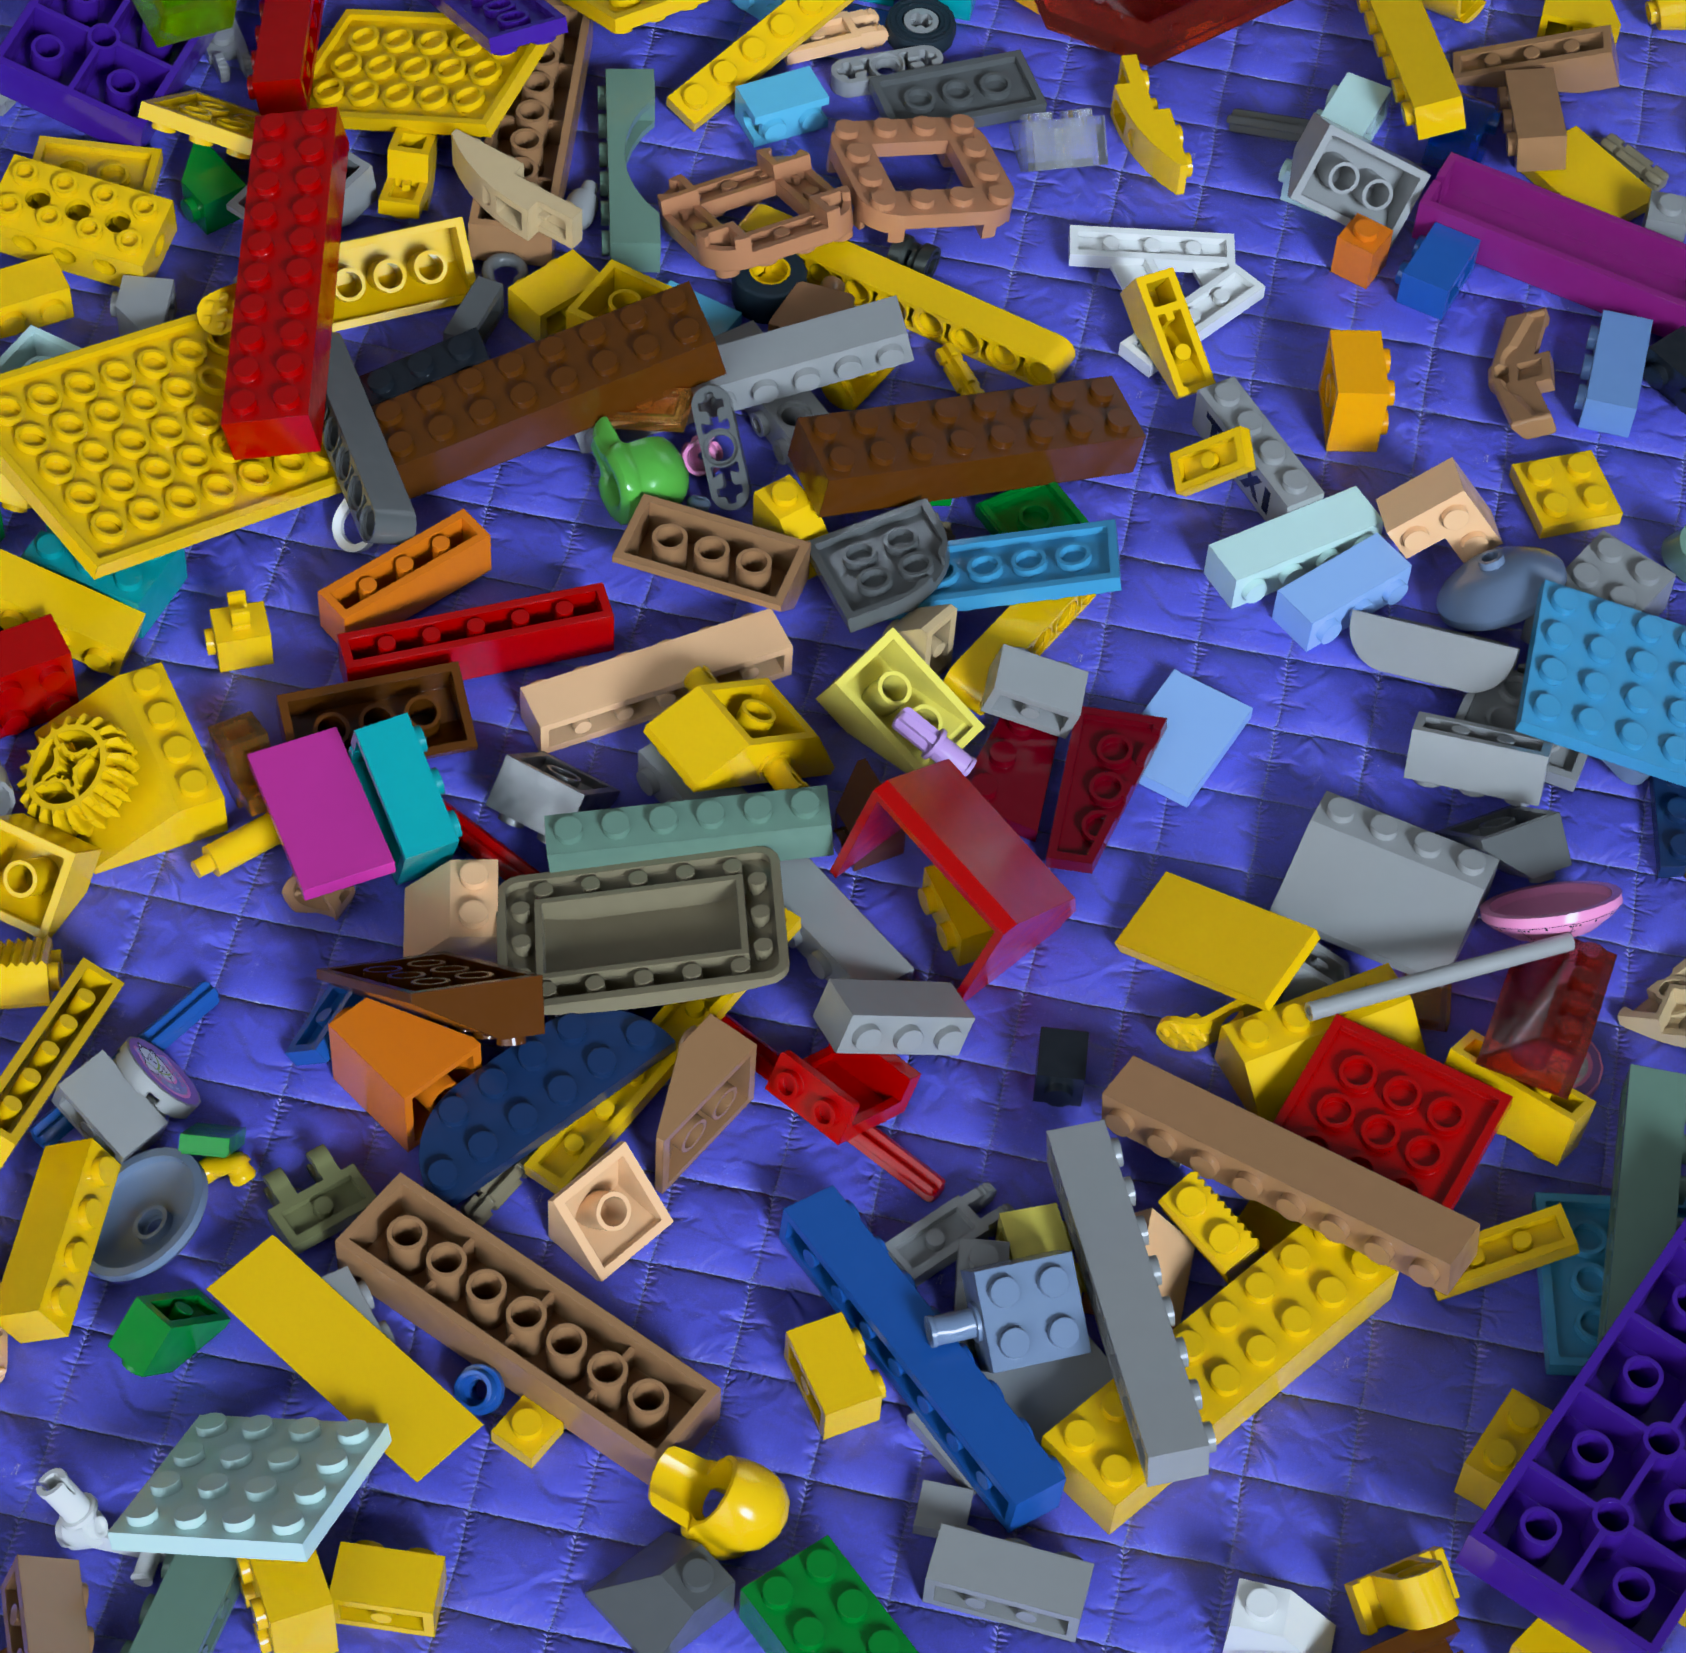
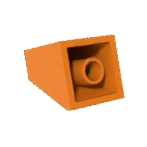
M367 997L355 1006L341 1010L332 1022L328 1024L333 1079L407 1152L420 1144L426 1121L440 1099L455 1085L482 1067L481 1044L474 1037Z

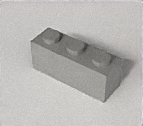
M1419 711L1412 728L1403 778L1412 779L1418 785L1428 788L1445 786L1459 789L1462 794L1470 797L1487 795L1501 798L1513 806H1539L1545 786L1553 743L1517 731Z
M829 978L812 1016L835 1053L958 1056L975 1020V1016L951 982Z
M941 1523L925 1578L922 1602L1075 1643L1090 1587L1094 1563L1083 1561L1081 1557L1070 1552L1052 1553L1037 1549L1021 1539L1007 1538L1004 1540L988 1536L969 1525L958 1524L951 1526Z

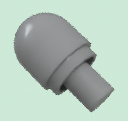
M585 180L581 188L573 190L566 199L582 209V231L592 224L598 211V198L596 197L598 185L592 180Z

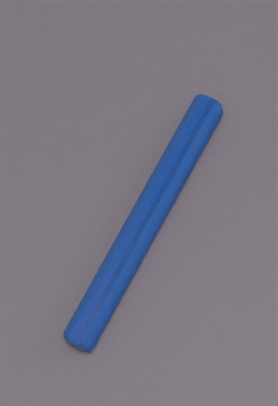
M207 981L199 982L136 1037L150 1042L161 1051H164L219 1003L218 991ZM117 1053L111 1057L112 1060L116 1058ZM54 1106L30 1127L32 1139L44 1149L45 1146L56 1144L75 1127Z

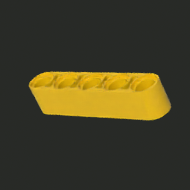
M1096 594L1009 606L953 664L943 682L967 708L980 716L984 715L985 712L980 710L989 667L1002 645L1006 644L1012 647L1025 648L1031 653L1040 656L1089 605Z

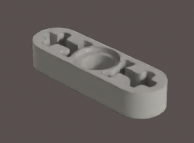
M919 45L837 60L831 67L830 87L835 94L841 97L852 98L870 95L868 90L869 78L884 75L880 74L877 71L878 69L891 68L897 73L943 64V54L933 46Z

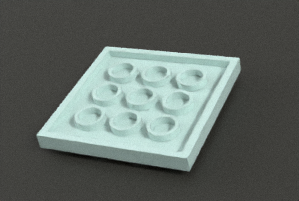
M217 1412L199 1415L108 1531L111 1548L116 1551L307 1562L392 1442L389 1426L387 1423H367L361 1419L345 1422L324 1421L314 1417L300 1419L271 1418L268 1415L241 1417L225 1416Z

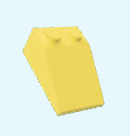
M893 627L875 641L816 698L848 734L905 773L926 767L935 762L930 758L923 759L921 757L922 751L893 729V720L903 708H912L938 730L945 729L948 731L947 737L962 749L985 728L978 718Z

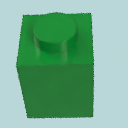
M193 143L181 180L183 200L180 201V206L186 219L190 223L195 222L208 235L241 219L228 211L226 204L246 187V184L211 146Z
M198 1288L137 1296L109 1342L108 1347L122 1359V1365L137 1376L147 1377L171 1373L225 1329L231 1318Z

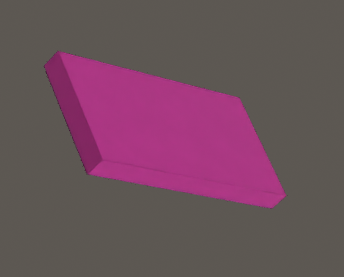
M337 727L247 754L250 769L305 901L396 872L395 861Z

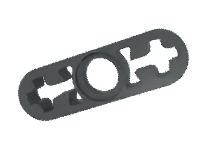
M714 385L704 386L694 394L691 408L711 498L721 509L728 511L740 510L750 501L752 488L733 402L729 393L724 389ZM713 393L715 399L723 400L724 407L717 409L719 423H724L728 420L730 428H717L705 434L704 425H713V421L709 412L701 410V404L706 403L707 395ZM721 435L729 437L734 445L732 456L725 461L715 460L709 450L711 441ZM738 462L739 472L730 471L735 485H742L743 492L737 494V502L731 504L729 498L720 496V490L726 487V480L722 473L715 477L714 467L728 468Z

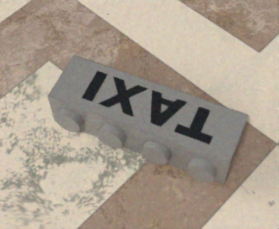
M1234 376L1197 390L1192 426L1203 440L1237 426L1250 429L1256 470L1233 479L1266 522L1324 498L1325 492Z

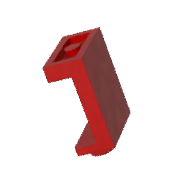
M829 1043L828 1047L803 1059L791 1050L781 1052L765 1089L837 1145H840L904 1112L921 1073L896 1054L835 1053Z

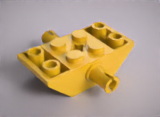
M705 665L702 668L700 666L693 668L686 675L684 686L690 692L646 724L643 733L657 748L660 755L669 762L682 778L685 785L693 792L769 783L775 791L810 787L802 778L830 775L835 768L819 736L768 678L719 683Z

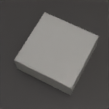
M923 1479L912 1533L937 1538L941 1523L951 1526L958 1524L967 1525L974 1490Z

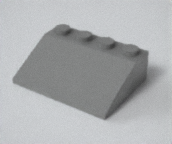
M1326 790L1306 828L1270 911L1315 928L1322 940L1381 964L1389 963L1391 968L1410 975L1456 962L1480 914V906L1489 895L1500 859Z

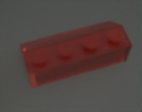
M1575 938V949L1573 951L1508 969L1475 1063L1567 1100L1587 1055L1617 958V954L1606 951L1604 947L1597 943L1583 942Z

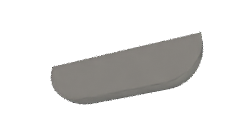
M1352 610L1351 642L1357 655L1368 666L1381 672L1463 692H1484L1503 683L1514 670L1520 653V648L1508 646L1504 642L1394 616L1384 617L1359 610Z

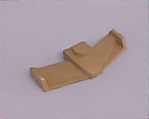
M1546 307L1505 318L1492 364L1487 370L1490 391L1496 395L1511 429L1524 439L1537 438L1556 432L1553 417L1542 397V393L1555 391L1554 362L1550 351L1538 353L1545 329L1550 321Z

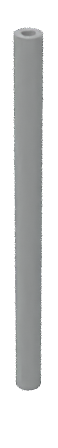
M1570 932L1306 1002L1304 1005L1305 1013L1309 1021L1318 1020L1573 951L1575 949V941Z

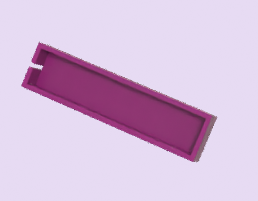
M1453 152L1450 153L1437 173L1436 180L1432 181L1419 202L1412 238L1418 239L1421 234L1427 236L1434 223L1438 222L1481 240L1476 258L1477 264L1600 313H1603L1604 309L1653 320L1651 333L1663 338L1683 325L1686 327V244Z

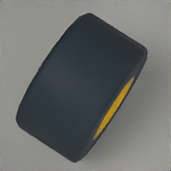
M794 254L778 259L775 264L770 266H756L740 270V273L732 278L731 299L735 309L741 312L746 319L754 320V322L760 324H768L796 283L807 282V268L803 259Z

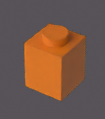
M1357 213L1337 236L1330 272L1367 289L1386 266L1394 230Z

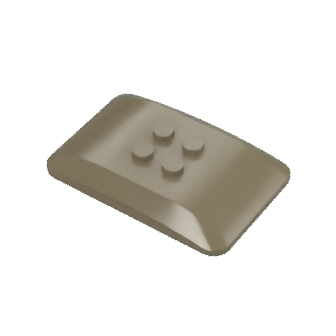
M752 846L553 873L543 872L519 875L507 879L498 887V911L496 912L497 964L542 975L544 1015L618 1011L694 1001L774 984L782 980L789 972L790 961L780 859L778 854L771 848Z

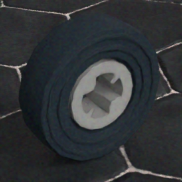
M938 0L898 1L890 8L885 21V27L889 35L887 41L894 50L929 45L937 48L943 54L951 47L956 35L954 13L947 5Z

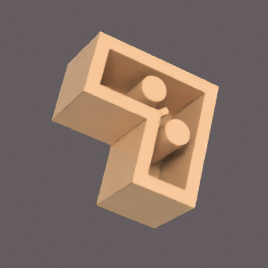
M1453 457L1376 499L1386 533L1406 559L1444 538L1463 563L1482 552L1503 544L1491 509Z

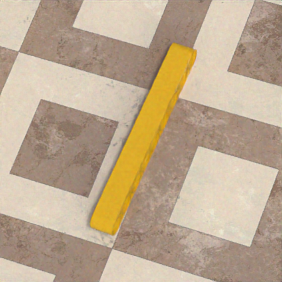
M756 204L738 226L744 232H748L792 218L793 216L768 205ZM833 241L816 247L810 253L797 254L803 259L807 268L808 283L820 285L822 279L826 276L838 277L845 284L844 292L851 293L855 297L854 306L897 295L906 329L941 345L945 342H952L961 354L1033 386L1057 383L1076 356L1073 345L1065 337L852 242Z

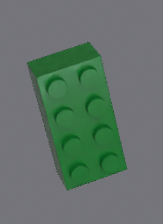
M828 1535L741 1588L739 1618L765 1653H919Z

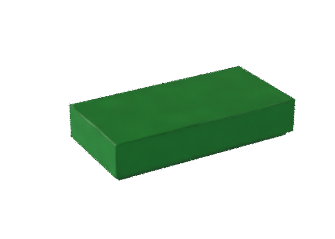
M197 1122L180 1133L178 1151H181V1154L227 1158L245 1144L246 1127Z

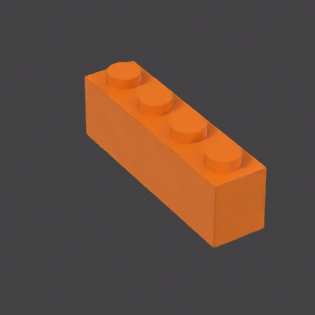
M463 508L317 591L320 626L337 643V634L402 622L492 570L491 535Z

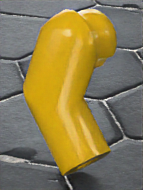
M241 1151L234 1152L227 1158L206 1156L198 1162L205 1171L208 1185L218 1178L228 1175L231 1184L239 1187L252 1180L256 1175V1170L249 1163L251 1158Z

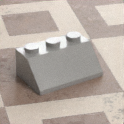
M1314 112L1294 148L1287 196L1345 226L1348 225L1357 213L1394 230L1390 244L1391 248L1431 174L1414 162Z

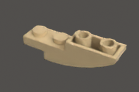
M458 129L451 133L452 164L459 179L475 201L495 220L527 241L538 231L571 249L582 241L581 208L544 190L536 183L525 180L524 164L514 157L506 155L483 143L480 139Z

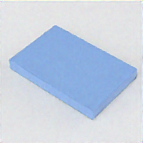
M1174 669L1142 712V715L1167 718V729L1139 784L1187 808L1251 719L1253 708Z

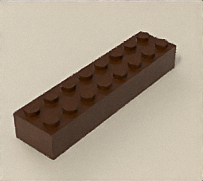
M687 281L371 407L409 499H412L594 427L596 422L603 416H607L609 420H612L727 373L715 338L692 286Z
M1112 376L799 417L796 421L788 457L818 518L903 506L925 498L931 502L1042 486L1052 482L1062 483L1131 473L1134 471L1146 435Z

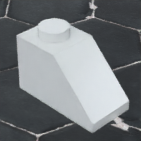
M1239 1578L1231 1606L1222 1653H1331L1336 1625L1290 1589Z

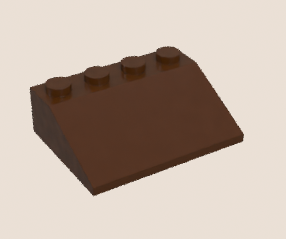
M446 951L316 969L317 979L439 1025H447L448 1028L461 1033L472 1032V1037L475 1039H496V1044L499 1046L526 1044V1036L545 1034L543 977L541 974Z

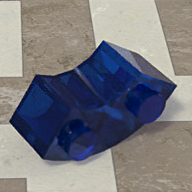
M1461 92L1466 128L1430 137L1421 163L1441 169L1450 153L1453 152L1483 164L1487 149L1483 148V145L1486 143L1489 134L1496 135L1502 118V112L1497 111L1499 103Z

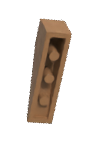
M1611 25L1453 52V75L1457 85L1498 88L1504 86L1505 70L1553 68L1558 92L1585 93L1620 87L1619 59Z

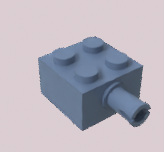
M1054 1250L960 1270L967 1308L924 1317L925 1332L931 1348L974 1338L979 1369L993 1374L1092 1353L1072 1251Z

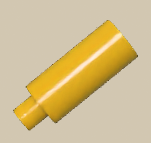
M269 812L203 846V856L191 861V867L196 876L201 878L213 872L214 875L220 877L281 844Z

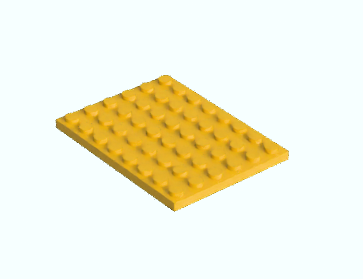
M197 313L0 374V471L94 580L342 492L323 442L319 452L234 460L221 426L231 332L223 336L210 334L200 325Z

